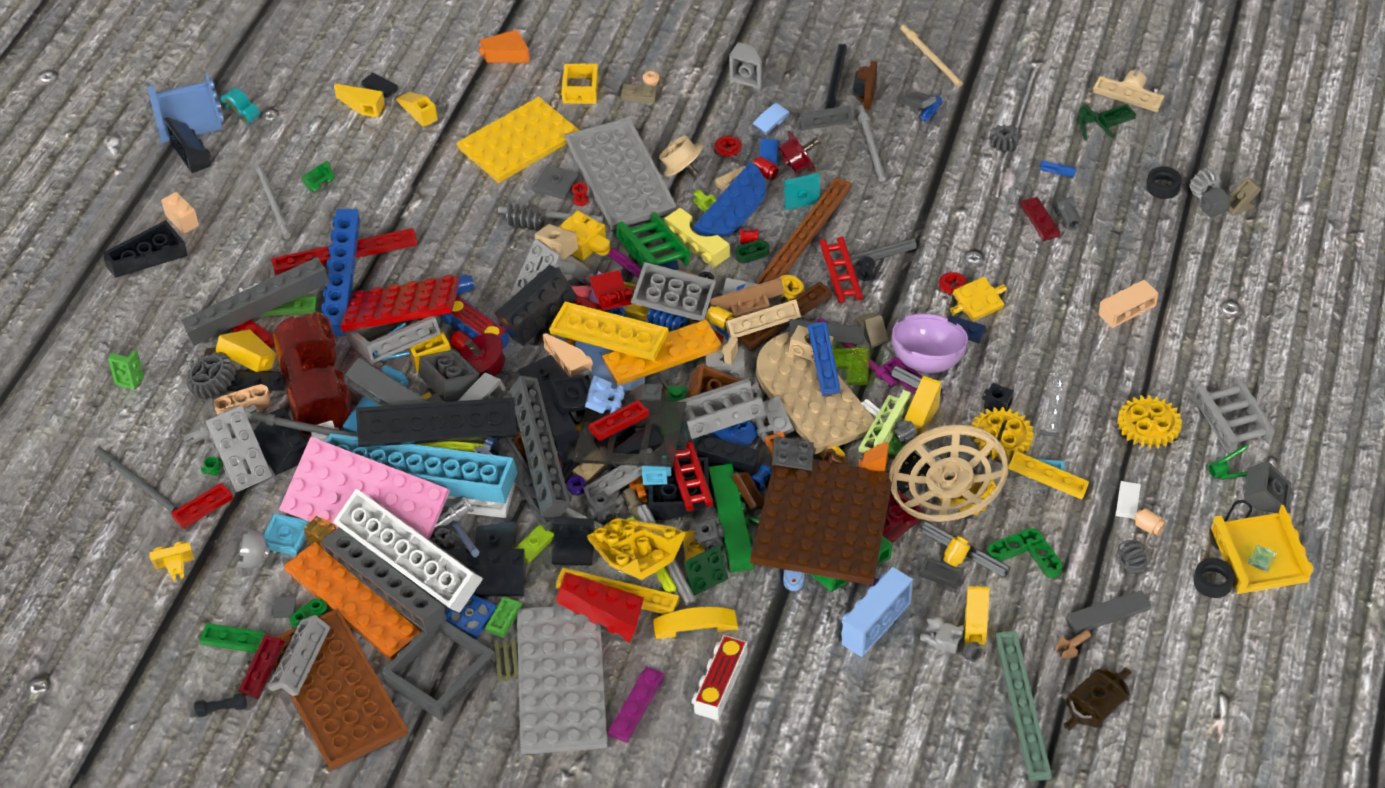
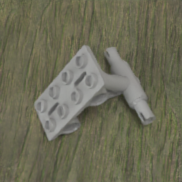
M535 239L508 300L549 265L561 270L567 281L574 277L581 283L592 286L589 277L595 275L593 270L570 255L566 259H562L561 255L540 240Z
M254 404L245 409L240 405L207 419L205 423L199 425L197 430L182 435L187 447L200 440L207 441L211 439L224 464L223 468L226 476L236 492L272 476L248 420L251 418L252 412L258 413Z

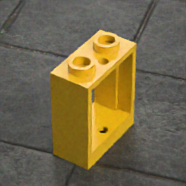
M564 64L562 81L563 104H597L598 64ZM568 78H592V86H568Z

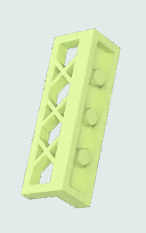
M903 390L899 398L888 395L859 446V452L864 453L871 449L866 447L869 443L874 442V447L884 442L891 441L894 435L893 430L897 427L895 423L903 419L910 406L911 392ZM890 402L895 404L893 409L889 407ZM889 416L886 422L883 423L881 418ZM881 429L879 435L876 436L874 431Z

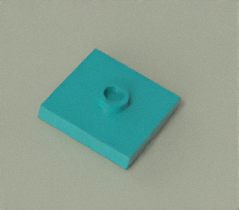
M818 173L784 180L785 210L816 204L819 200L820 176Z

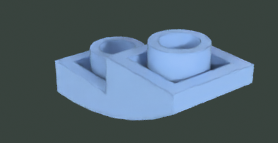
M775 103L764 111L754 121L753 125L765 135H768L776 125L779 126L790 112L778 103Z

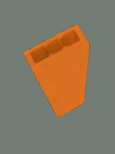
M518 29L480 40L481 47H478L479 53L487 63L530 62L529 49Z

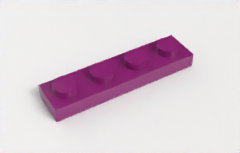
M645 666L608 730L609 737L628 744L665 678L663 672Z

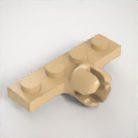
M1137 70L1129 71L1122 82L1099 76L1093 88V93L1157 113L1164 101L1163 95L1143 89L1146 83V76L1139 71L1137 77H1135L1134 75Z

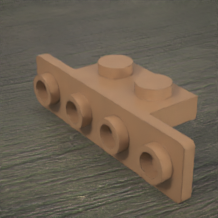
M777 278L710 299V304L715 307L719 306L727 311L732 310L734 318L770 307L768 298L784 294L785 292L781 278Z

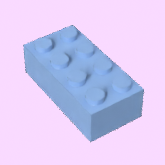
M894 567L887 573L884 572L879 582L869 588L867 595L857 601L854 609L844 615L841 632L842 645L863 657L911 604L913 579Z

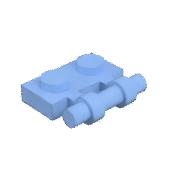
M594 375L591 380L585 407L602 414L605 409L611 411L610 414L621 409V401L625 395L624 387L617 385L614 390L611 388V382Z

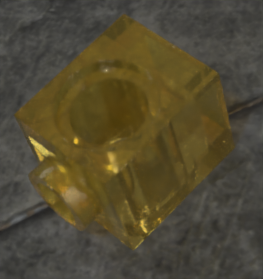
M318 516L309 521L304 528L307 542L311 544L315 542L321 548H323L321 540L336 530L334 524Z

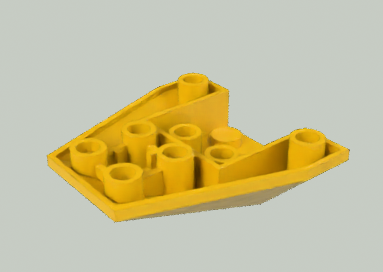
M618 518L613 519L609 524L601 528H597L593 533L587 535V538L609 566L643 580L674 561L685 533L668 525Z

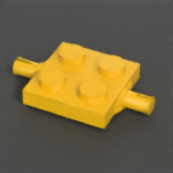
M984 276L953 291V296L956 298L958 305L951 307L950 312L952 315H955L962 311L968 315L972 322L994 313L1004 307L999 294L1007 291L1006 286L1002 284L994 288Z

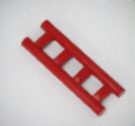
M838 237V243L830 245L827 244L825 239L821 240L819 243L839 304L846 302L845 297L855 295L857 301L862 300L863 295L844 237ZM840 250L843 258L832 260L830 252ZM845 265L848 273L837 275L835 267ZM850 280L852 288L842 290L840 282Z
M693 442L686 443L687 449L675 451L674 446L667 447L686 510L692 511L694 503L705 501L707 507L712 506L714 503ZM689 456L692 464L680 466L678 459ZM694 471L697 479L685 481L683 473ZM700 486L702 494L690 496L688 488Z

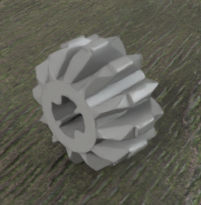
M1204 168L1203 171L1199 170L1197 174H1194L1195 177L1190 180L1191 184L1189 185L1193 194L1196 197L1202 198L1203 193L1219 188L1221 180L1214 170Z

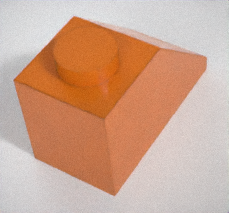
M884 442L865 451L863 460L859 459L858 467L886 472L889 442Z

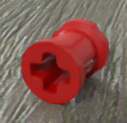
M576 183L572 186V192L574 193L573 203L577 206H584L589 202L586 194L588 187L584 183Z
M740 228V244L758 240V228H755V230H743V228Z

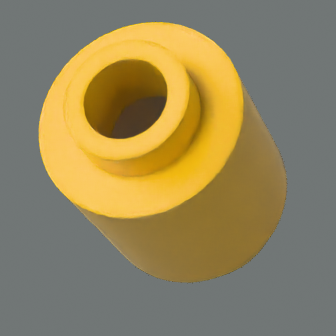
M711 306L706 313V319L709 320V323L724 330H727L725 321L734 318L733 313L719 306Z
M960 535L957 538L952 537L944 552L943 560L954 567H958L959 563L962 564L971 547L968 544L969 540Z

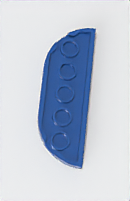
M750 161L697 221L692 230L707 237L715 235L727 237L737 232L760 206L766 193L765 180L758 167Z

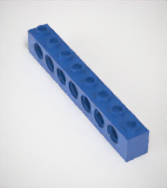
M337 209L336 216H333L334 230H331V241L333 243L329 245V255H331V258L327 260L329 273H326L330 283L327 284V288H324L323 291L325 302H322L321 309L324 314L323 317H320V328H323L324 336H346V333L342 332L340 324L352 295L360 229L358 209Z

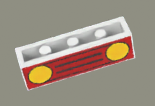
M723 635L721 642L716 643L715 655L713 659H709L707 673L702 675L699 683L700 689L694 693L692 698L695 714L719 720L747 656V642Z

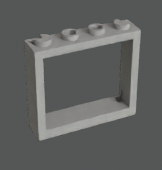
M434 316L416 319L418 322L371 342L366 339L408 321L345 331L349 345L371 363L441 334L436 317ZM376 351L377 355L373 357L372 354Z

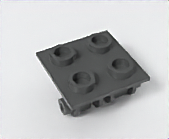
M775 436L772 450V465L812 471L814 442Z

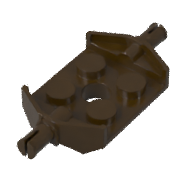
M1125 667L1119 674L1107 669H1096L1066 697V705L1072 717L1064 723V727L1070 731L1077 723L1100 728L1101 722L1125 700L1129 701L1130 692L1124 680L1131 675L1130 669ZM1102 692L1104 696L1096 697L1093 693Z

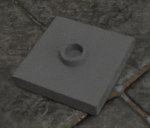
M546 165L533 186V192L566 200L572 190V186L579 179V173Z

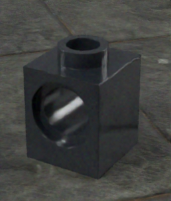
M992 383L989 390L986 389L982 397V400H985L984 409L993 412L994 407L998 411L1004 407V410L1008 411L1013 403L1014 390Z

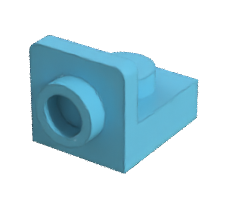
M662 457V465L642 466L643 485L667 484V476H671V464H667V457Z

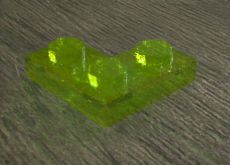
M869 347L832 349L836 369H848L849 386L868 385Z

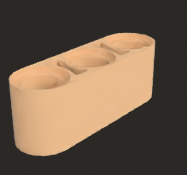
M260 384L221 396L215 400L214 407L217 415L240 405L245 409L254 404L257 408L256 411H261L271 405V398L267 386Z

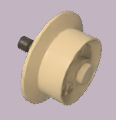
M687 135L681 136L670 143L660 155V159L667 166L664 175L666 177L675 175L686 167L693 177L697 176L699 172L691 162L701 153L704 145L702 143L693 144Z

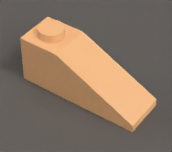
M547 333L543 335L544 348L554 357L567 377L579 375L587 369L592 373L591 366H593V362L589 355L586 356L581 349Z

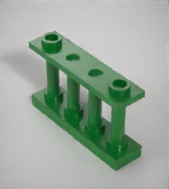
M652 212L650 223L634 228L628 227L623 221L617 223L616 238L642 268L644 262L659 266L680 259L685 266H689L690 249L681 242L656 212ZM652 229L656 232L642 238L635 236V234ZM660 239L665 242L650 248L644 246V244ZM668 249L675 252L659 258L652 255Z

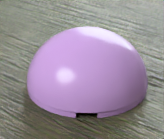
M914 314L906 316L899 323H895L892 330V345L898 358L909 368L922 373H939L952 368L961 360L968 345L967 333L958 323L954 325L948 322L946 317L934 314Z

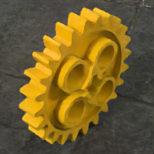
M1140 395L1139 400L1133 397L1132 402L1127 400L1126 405H1122L1118 414V429L1122 430V436L1127 435V441L1133 439L1134 445L1139 442L1142 448L1147 444L1149 449H1151L1152 445H1155L1158 449L1160 444L1166 447L1167 442L1173 443L1174 438H1178L1182 424L1181 414L1177 413V408H1172V403L1165 404L1166 399L1158 401V396L1155 399H1151L1150 395H1148L1147 399H1144Z
M994 407L993 412L986 409V414L980 412L979 417H975L974 422L971 423V426L987 431L997 440L1001 436L1000 443L1005 450L1008 461H1010V456H1013L1015 450L1024 454V451H1029V447L1032 446L1034 437L1033 426H1030V420L1025 421V415L1019 417V411L1013 414L1011 408L1005 411L1004 407H1002L998 411ZM1006 422L1005 430L1003 431L1002 436H1001L1002 427H1003L1004 423ZM970 437V440L974 441L979 447V451L987 444L982 439ZM993 448L988 455H992V460L995 457H999V461H1001L998 452Z

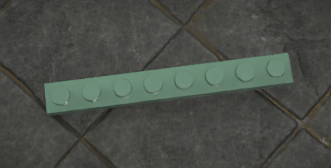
M1017 631L996 633L995 640L1029 782L1051 779V770Z

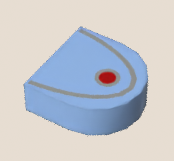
M784 570V586L791 591L800 590L804 585V573Z

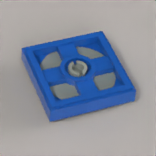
M472 594L460 613L449 608L445 613V621L477 640L498 605Z

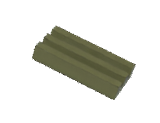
M511 640V643L502 641L503 644L494 642L498 681L519 678L515 640ZM511 648L514 674H510L508 649ZM499 650L504 651L506 675H502Z

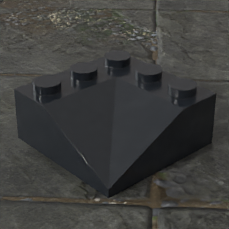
M698 457L709 488L708 457ZM662 458L657 459L659 465H662ZM667 458V464H671L670 458ZM690 458L678 459L680 466L692 464ZM672 465L671 476H667V484L649 485V509L655 520H671L707 507L705 501L694 503L692 511L686 510ZM694 471L683 473L685 481L697 479ZM700 486L688 488L690 496L702 494Z

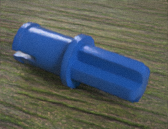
M938 96L936 103L924 109L920 115L924 122L930 120L937 113L938 107L942 104V98Z
M1043 160L1040 170L1055 173L1056 176L1059 174L1074 178L1076 167L1063 165L1061 162L1058 164Z

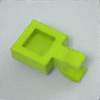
M701 190L693 193L696 196L693 202L704 212L717 200L712 194L706 196Z

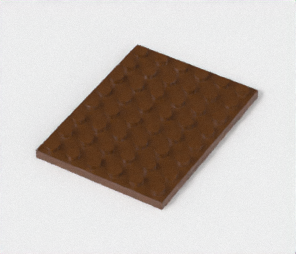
M815 459L812 462V471L773 465L750 563L873 585L892 486L889 472L872 471L867 468L829 463L828 461Z

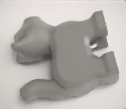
M940 615L928 618L926 630L937 632L935 638L923 634L920 636V640L927 642L940 651H949L956 654L959 647L958 643H961L965 626L961 625L958 627L951 623H945Z

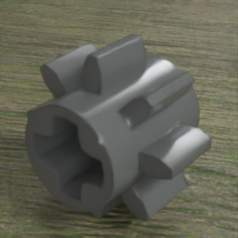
M902 419L895 423L897 427L893 430V433L899 443L904 442L907 444L914 439L917 430L911 421L907 422Z
M440 528L432 533L433 538L431 541L440 548H455L456 535L451 534L450 528Z

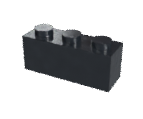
M703 435L697 450V456L708 457V467L732 464L733 470L737 471V473L748 472L750 476H753L758 464L760 450Z

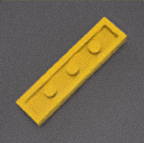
M1016 450L1008 467L1012 471L1081 500L1089 484V481Z

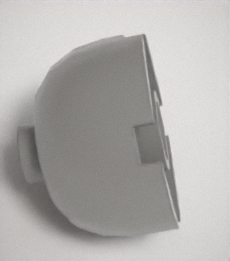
M243 528L242 534L244 535L243 540L240 539L236 559L238 563L236 567L244 569L256 568L261 564L263 558H268L269 546H266V539L260 532Z

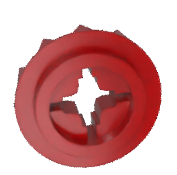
M720 137L714 143V150L717 152V155H722V157L737 156L741 152L742 144L736 137Z
M957 272L945 273L939 279V288H941L942 293L947 292L948 296L953 294L955 289L968 284L967 278Z

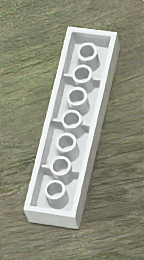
M358 489L353 492L333 521L447 607L459 613L483 580L478 574Z

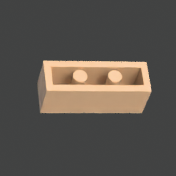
M1142 280L1124 290H1120L1109 298L1103 299L1100 302L1098 315L1114 328L1155 307L1159 293L1146 280Z

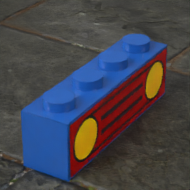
M456 295L452 313L441 315L444 323L451 325L456 331L462 330L472 339L482 334L493 333L501 338L503 349L510 344L507 330L458 295Z

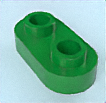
M313 599L294 612L290 617L292 629L298 627L303 619L314 615L320 617L328 613L326 602L322 599Z

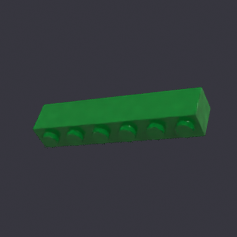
M732 464L709 467V482L718 523L723 526L725 533L723 537L724 550L729 572L753 570L754 564L750 563L753 537L752 533L747 531L750 527L748 517H744L746 513L745 503L740 501L742 494L732 479V476L737 471L733 470Z

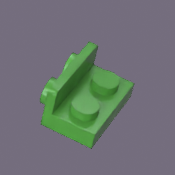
M133 350L129 357L114 353L109 355L108 361L115 385L135 390L144 379L138 351Z

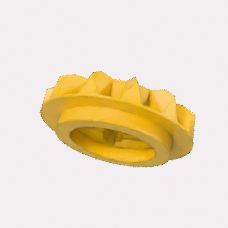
M793 275L779 277L782 280L785 292L781 294V297H787L788 301L805 291L803 283Z

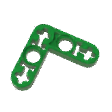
M1035 528L1023 530L995 541L988 546L987 554L1000 562L1028 551L1044 575L1049 578H1057L1061 574L1062 563L1042 534ZM1014 542L1017 543L1019 547L1011 548L1009 544ZM1044 550L1047 552V555L1040 556L1037 554V551Z

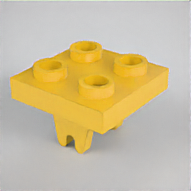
M185 541L177 542L173 547L169 548L158 547L149 553L155 570L167 568L173 581H176L177 574H179L181 579H184V563L195 560L190 542L186 543Z

